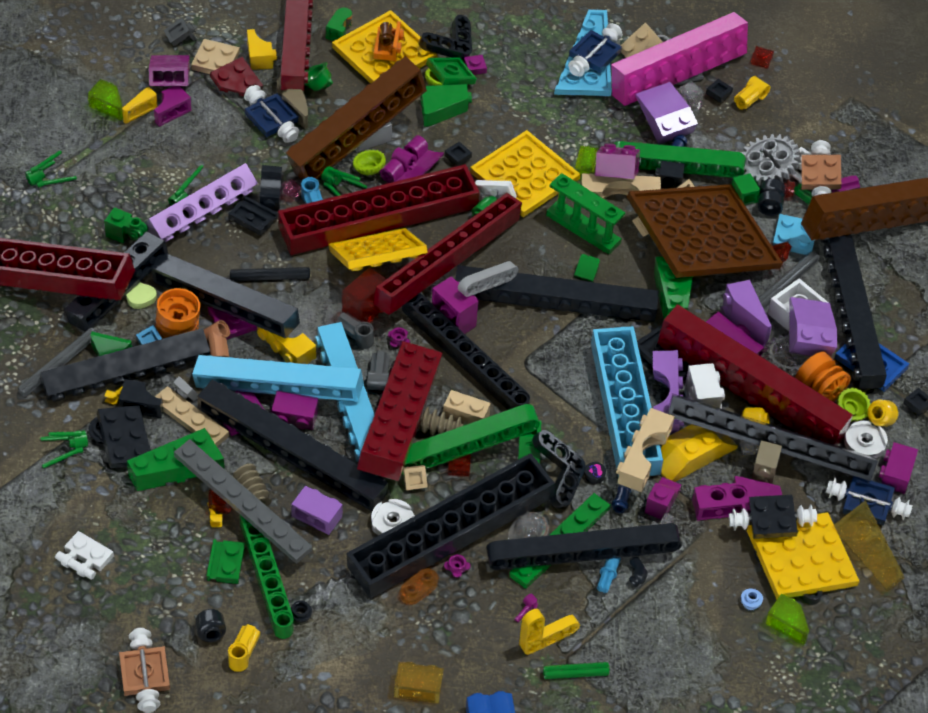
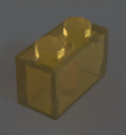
M399 662L394 697L439 703L444 668H438L434 665H417L413 662Z

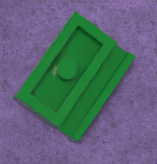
M213 539L206 576L207 581L212 579L217 580V582L239 584L245 551L244 542L225 540L218 542L216 539Z

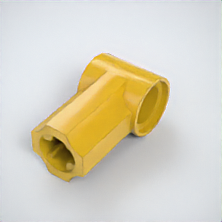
M753 76L747 82L746 87L734 96V102L739 109H747L756 100H763L768 95L771 86L758 77Z
M249 624L242 626L235 642L230 645L228 649V664L231 670L241 672L248 667L249 658L260 637V631L255 626Z

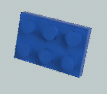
M845 344L835 353L834 359L853 371L855 365H850L849 354L851 352ZM879 344L887 374L883 387L879 389L885 392L908 369L909 363Z

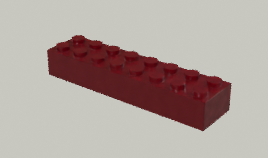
M0 238V285L121 300L135 272L129 253Z
M402 341L363 444L357 467L358 470L399 481L437 376L442 352Z

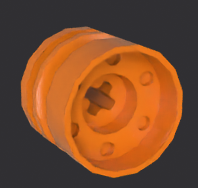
M181 288L169 289L160 295L157 300L155 328L162 339L198 329L200 314L198 297L193 292Z
M823 351L811 356L795 375L797 380L832 402H835L839 394L847 389L851 380L850 375L843 371L841 366H836L835 361Z

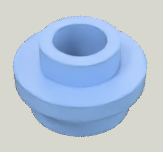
M746 589L741 594V603L746 609L755 610L762 605L763 596L758 590Z

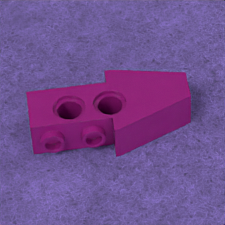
M734 476L733 483L731 484L722 483L720 485L694 487L692 502L697 521L727 518L733 509H735L736 513H741L744 508L749 515V497L782 495V491L779 485Z

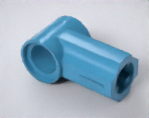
M307 177L301 182V198L305 204L323 200L319 190V182L313 177Z

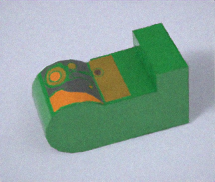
M339 8L326 25V39L335 41L346 35V29L352 26V11L350 9Z

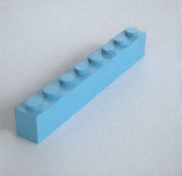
M342 322L317 327L315 344L317 348L321 349L320 358L322 364L326 363V366L358 369ZM364 384L358 402L337 400L338 410L343 412L344 415L342 417L344 428H348L350 432L348 433L350 445L355 446L354 456L356 462H359L363 444L374 418V412Z
M199 355L192 373L196 388H205L213 379L218 383H223L232 391L276 395L277 391L320 399L354 402L359 401L364 383L361 369L352 367L345 368L216 357L211 355Z

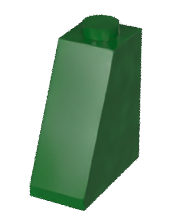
M467 84L426 86L427 91L420 96L424 127H430L467 112L468 103H472V95L467 90Z

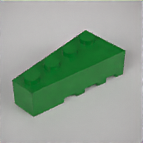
M655 257L654 279L656 288L659 291L658 296L663 318L665 319L677 304L688 310L693 276L676 278L664 257Z
M203 428L127 460L128 476L137 491L165 486L166 483L173 481L181 483L185 482V479L197 477L174 457V451L189 439L223 469H225L224 457L207 430Z

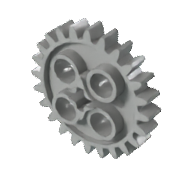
M771 134L770 138L764 135L763 140L756 138V143L750 141V147L744 146L745 152H741L746 157L743 175L751 173L758 187L767 179H777L783 183L784 178L789 180V174L795 175V169L800 168L801 153L798 145L794 143L793 139L789 141L788 136L782 139L781 134L777 138H774L773 134Z

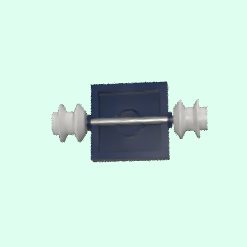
M610 23L607 25V28L602 30V35L590 30L569 50V56L574 58L568 64L571 74L582 77L584 72L589 70V67L600 73L622 50V46L616 44L623 35L621 28L616 24Z
M258 85L247 88L244 98L246 101H249L251 106L245 108V115L266 138L278 132V136L283 137L282 139L285 143L295 141L299 134V129L294 127V124L298 122V115L277 93L265 99L266 94Z
M853 476L850 489L847 488L845 481L839 484L836 482V478H834V481H829L826 493L830 494L829 498L835 495L838 501L843 499L844 494H846L845 497L847 499L842 513L880 525L885 524L888 510L891 511L893 518L898 514L902 516L904 521L905 517L909 518L913 506L909 504L910 500L906 503L901 502L900 497L893 504L891 500L895 487Z

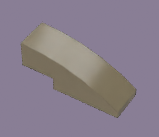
M281 77L278 78L277 93L298 115V123L304 129H307L308 107L303 91L301 89L281 90Z

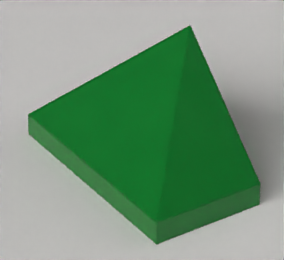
M91 332L90 334L92 349L97 356L132 347L131 340Z

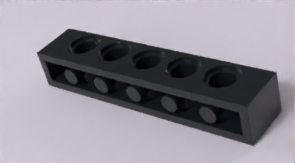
M146 232L124 252L130 254L135 272L121 299L152 271L151 267L163 255L169 254L164 240ZM79 295L68 304L64 311L70 324L83 331H87L120 300Z

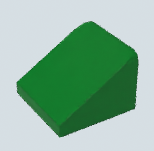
M581 254L574 277L594 282L599 270L600 259Z

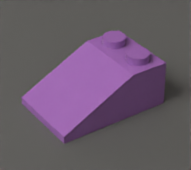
M671 82L635 95L658 145L673 140L677 135L685 136L694 132L698 123L689 105Z
M750 280L727 284L720 312L735 325H744L749 330L751 337L767 349L772 326Z
M790 297L789 352L813 356L823 351L831 357L837 348V327L830 303Z

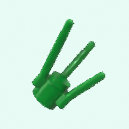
M62 151L56 152L25 172L30 186L37 185L38 188L44 185L76 180L77 177L42 180L45 178L43 170L55 164L53 159L62 154Z
M200 165L184 181L180 188L168 198L171 206L188 197L184 190L203 169V165Z
M331 166L326 167L321 176L322 180L325 181L324 186L330 189L335 196L340 194L332 185H338L341 180L364 189L367 188L366 185L358 182L360 181L359 177L336 170Z
M86 431L49 432V436L41 437V441L68 439L70 448L74 447V450L42 464V468H46L77 453H83V448L88 447Z

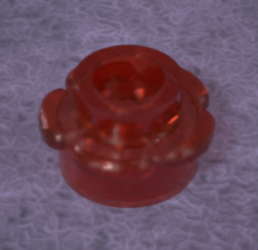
M787 180V183H784L786 199L787 197H793L795 182Z

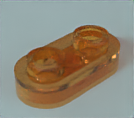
M432 569L419 571L401 586V600L410 605L420 602L437 588L438 574Z

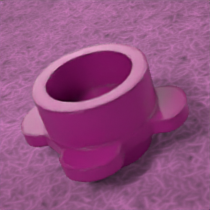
M400 327L389 331L390 346L394 348L401 346L402 341L410 343V340L407 338L408 331Z
M456 554L450 557L449 562L444 563V568L451 571L454 577L459 578L465 570L470 569V563L466 562L464 556Z

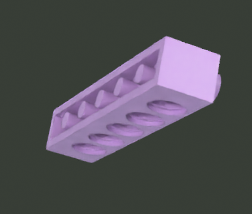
M245 163L149 218L144 223L148 226L149 233L167 242L174 238L173 233L179 231L181 234L189 229L190 226L188 224L193 221L195 224H198L206 219L205 215L211 212L213 215L222 210L221 205L227 203L229 206L238 200L236 196L240 194L246 196L253 192L252 187L258 183ZM231 182L236 184L237 190L231 187ZM215 191L220 193L221 200L216 198ZM199 201L204 202L205 209L200 207ZM183 210L189 213V218L183 215ZM167 219L172 221L173 228L167 225Z

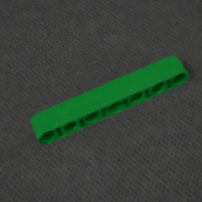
M624 141L614 143L619 148H624V145H633L635 149H640L639 169L656 171V168H660L661 160L685 163L684 173L730 178L744 174L746 157L741 152Z
M524 404L413 443L404 468L424 465L425 469H429L531 433L540 426L535 408L531 404Z
M240 515V527L273 632L276 637L287 639L294 631L293 614L270 542Z

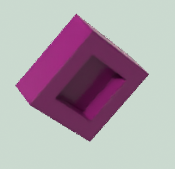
M483 55L464 57V64L473 75L487 73V66Z

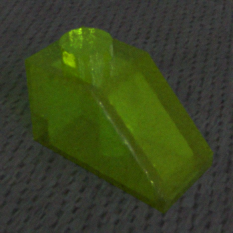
M100 79L88 92L89 107L122 121L123 107L117 86Z
M587 145L580 146L575 169H579L580 174L595 173L596 153L600 148Z
M781 594L768 612L765 624L804 646L808 638L809 628L802 606L793 598Z

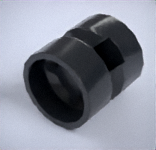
M767 179L761 183L757 208L762 214L776 216L782 212L786 189L784 183L777 179Z

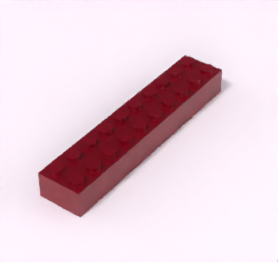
M466 164L279 210L278 227L290 255H295L329 246L330 243L378 234L472 210L479 203L480 192Z
M677 304L664 319L657 343L667 351L678 350V358H682L683 361L690 365L713 363L715 371L719 372L720 384L728 388L732 393L747 400L751 405L763 408L766 413H769V416L774 417L783 423L784 426L791 428L799 434L837 446L844 439L853 417L852 413Z

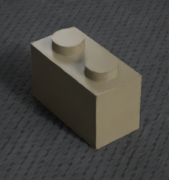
M761 441L753 470V480L773 484L782 448L781 445Z

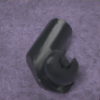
M634 557L629 562L634 569V575L629 578V581L634 587H638L639 584L645 582L648 573L639 557Z

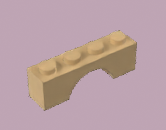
M582 173L581 178L582 186L603 199L614 194L628 195L629 191L661 189L660 177L636 176L635 179H625Z
M650 408L647 415L644 414L639 425L641 428L639 431H635L632 438L633 445L632 447H627L624 454L626 459L618 465L616 474H619L618 484L639 492L643 491L650 476L652 465L644 457L643 451L653 445H665L673 428L674 416Z

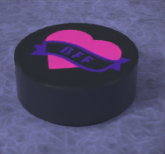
M591 462L586 465L584 476L590 483H600L605 479L606 468L603 464Z

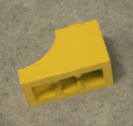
M255 29L247 30L250 68L252 70L273 69V61H277L276 49H272L271 42L260 39L256 35Z

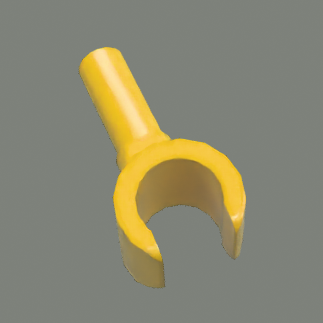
M122 387L115 392L107 390L105 402L116 405Z
M209 501L207 504L210 511V526L222 527V514H216L213 502Z

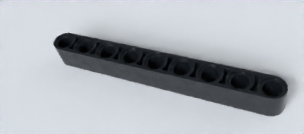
M421 293L402 306V311L507 410L524 404H530L528 392Z
M666 523L490 542L486 546L490 568L493 570H505L669 553L679 550L682 543L677 525Z

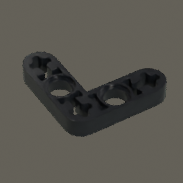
M457 15L452 22V38L425 32L420 37L418 44L425 51L464 60V57H469L472 53L470 20L464 15ZM458 35L463 36L466 40L461 39Z
M542 430L533 436L532 441L534 447L561 468L555 483L554 498L550 500L555 508L561 509L571 503L585 471L586 464L581 456L551 432ZM556 448L562 452V458L557 456ZM565 477L571 481V487L566 485Z

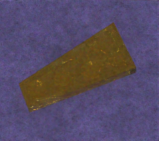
M866 500L832 526L844 543L887 591L905 578Z

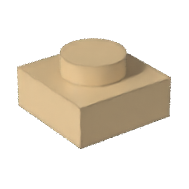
M424 465L403 468L406 490L428 487Z

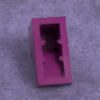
M172 86L162 91V103L154 109L155 123L159 127L191 111V97L180 86Z
M662 477L659 483H655L647 498L645 513L665 521L682 485Z

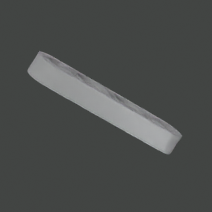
M507 261L465 277L459 283L458 291L466 297L472 296L511 281L517 275L519 269L511 261Z

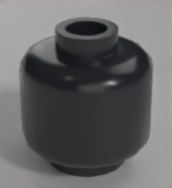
M206 609L197 615L195 626L201 640L216 642L225 635L226 625L220 611Z

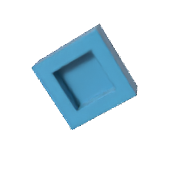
M154 325L135 336L140 345L162 339Z

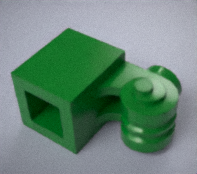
M115 207L104 220L106 237L124 243L128 236L137 241L148 231V226L140 218H132V214Z

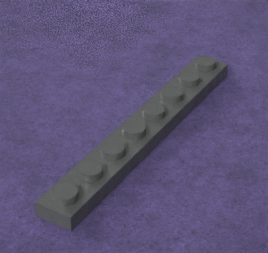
M189 439L174 451V457L294 563L297 564L312 551V546L193 441Z

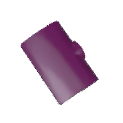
M416 135L404 146V149L398 147L394 150L391 160L380 170V176L387 183L424 175L444 155V152L428 150L427 141L423 137Z
M717 312L706 321L759 356L763 357L766 348L751 337L749 330L744 325H735L720 312Z

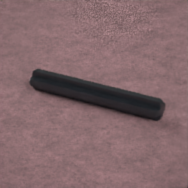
M309 267L230 270L231 281L310 278Z

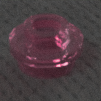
M289 179L282 183L283 192L287 196L296 198L299 195L301 188L294 180Z

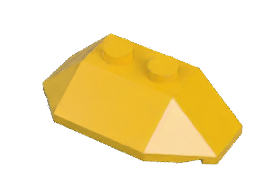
M690 424L671 434L665 445L661 446L663 457L661 475L666 479L676 482L736 450L738 446L728 435Z

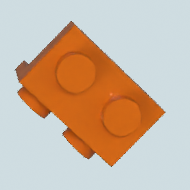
M397 21L396 28H392L394 41L389 46H385L379 41L381 29L378 27L373 59L396 61L397 54H401L402 42L399 41L404 38V29H401V22Z

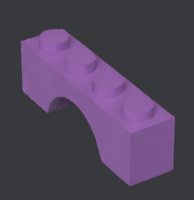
M678 350L653 351L654 380L665 384L670 391L667 398L662 403L653 406V408L664 413L667 412L672 393L679 395V389H683V376L679 377V371H683V360L678 358ZM674 419L670 434L679 431L680 426H684V421Z

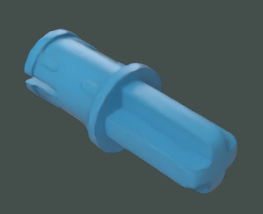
M621 558L606 559L605 565L600 569L601 577L597 586L599 592L607 593L609 591L612 580L617 577L616 571Z

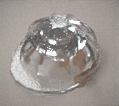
M527 512L519 516L510 527L508 540L548 536L549 525L546 518L537 512Z

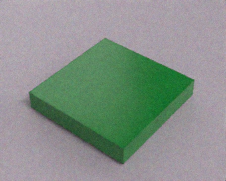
M427 58L426 65L442 85L476 83L477 78L460 58Z

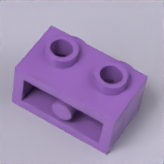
M307 486L302 489L292 503V517L328 535L342 518L343 504Z

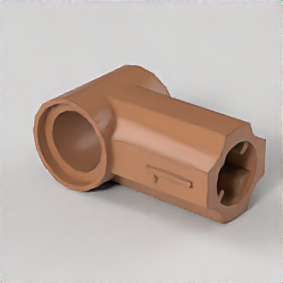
M219 320L205 328L204 333L209 344L211 356L229 357L226 337L230 335V329L223 320Z

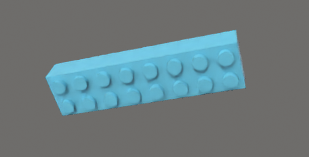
M634 326L593 329L591 348L616 469L620 462L625 461L624 454L627 447H632L633 445L632 438L635 431H639L641 428L639 425L644 414L647 415L650 408H652ZM653 445L643 451L644 457L652 464L650 476L661 475L663 464L660 445Z

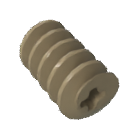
M426 407L421 417L419 429L422 428L424 434H427L430 430V435L435 436L437 433L439 435L464 426L466 421L462 424L460 416L456 421H453V414L446 419L444 411L440 416H437V409L430 414L429 407Z
M245 464L233 473V477L267 507L271 504L272 500L268 498L270 493L266 490V485L263 483L262 478L259 477V472L254 464Z

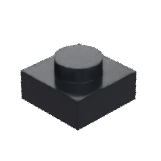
M717 79L706 89V94L720 103L733 92V88L720 79Z
M458 142L446 149L444 156L454 165L460 166L472 158V152L461 142Z
M917 388L904 399L903 403L919 416L928 409V395L920 388Z

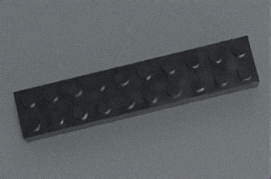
M530 453L347 552V567L371 599L554 498L555 483Z

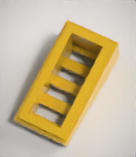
M150 87L145 88L122 108L123 122L125 124L158 107L157 94Z

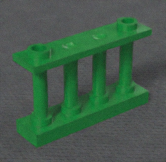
M563 173L549 184L550 188L558 192V200L547 210L546 216L608 255L621 244L622 238L613 233V228L625 216L626 212ZM566 197L574 202V208L565 203ZM582 207L590 212L589 218L581 213ZM598 217L606 222L605 228L597 223Z

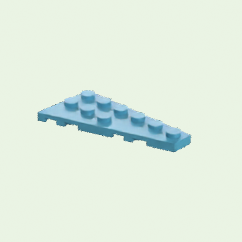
M588 10L575 45L590 30L602 35V30L607 28L608 25L607 10ZM568 57L564 71L561 73L558 85H556L554 95L611 96L610 64L600 73L589 67V70L584 72L582 77H577L571 74L568 67L569 62L574 58Z

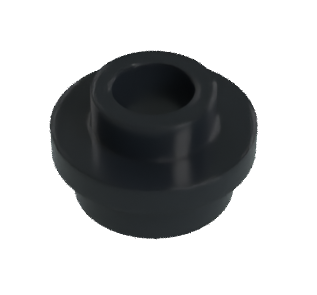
M300 600L291 606L294 621L305 622L311 618L312 608L307 602Z

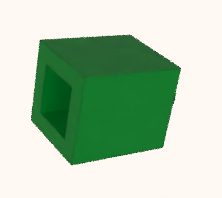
M751 173L733 177L731 185L744 205L758 203L760 189Z

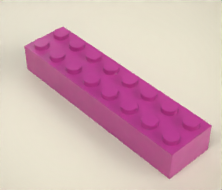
M733 12L611 64L612 96L624 106L638 101L635 95L639 92L668 82L675 85L746 54L748 22Z

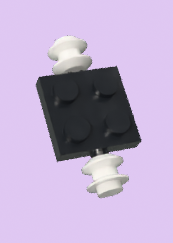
M792 495L749 497V515L744 508L741 513H736L735 509H733L732 513H729V526H733L734 531H736L737 526H742L746 530L749 523L752 524L753 539L796 537L798 533L796 521L801 527H803L805 522H809L811 526H813V522H817V511L812 509V505H809L808 509H803L802 505H800L797 512L794 510Z

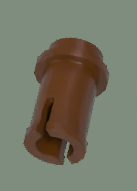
M383 22L380 25L381 34L379 41L383 45L389 46L394 41L392 24Z

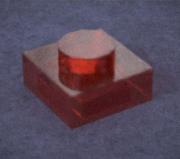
M756 46L750 64L768 69L774 51Z
M786 241L772 247L781 261L784 262L787 260L792 246Z
M471 454L449 461L448 475L469 476Z
M212 489L209 490L208 508L228 514L232 507Z

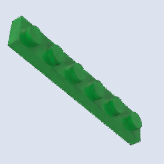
M593 493L550 535L587 532L610 510V504ZM551 565L514 568L510 571L509 577L527 589Z

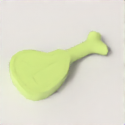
M139 282L126 295V299L132 308L142 309L156 301L157 293L154 287Z

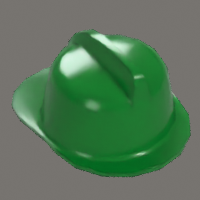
M324 62L310 67L309 71L305 70L308 72V83H304V85L314 91L331 86L333 84L331 80L332 74L327 68L328 63Z

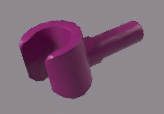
M532 593L523 599V603L526 606L514 618L517 623L527 612L537 609V599Z

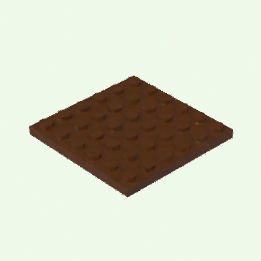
M731 184L628 192L627 199L676 278L780 269L783 262Z

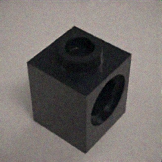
M661 160V166L656 168L655 177H660L661 188H677L682 184L685 163Z

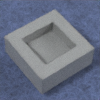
M179 376L174 381L179 387L176 391L184 399L189 397L192 401H195L199 394Z

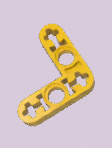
M533 609L522 618L519 645L525 654H532L572 635L579 629L580 623L574 615H568L545 626V618L540 610Z

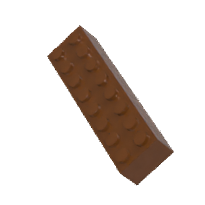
M406 56L395 62L390 69L380 74L374 82L368 84L364 90L353 96L348 103L337 109L333 115L322 121L312 132L307 133L302 140L289 148L286 155L293 172L301 180L307 177H313L318 180L326 167H334L427 91L421 70Z
M928 178L815 195L811 199L801 225L811 241L926 222L928 221Z

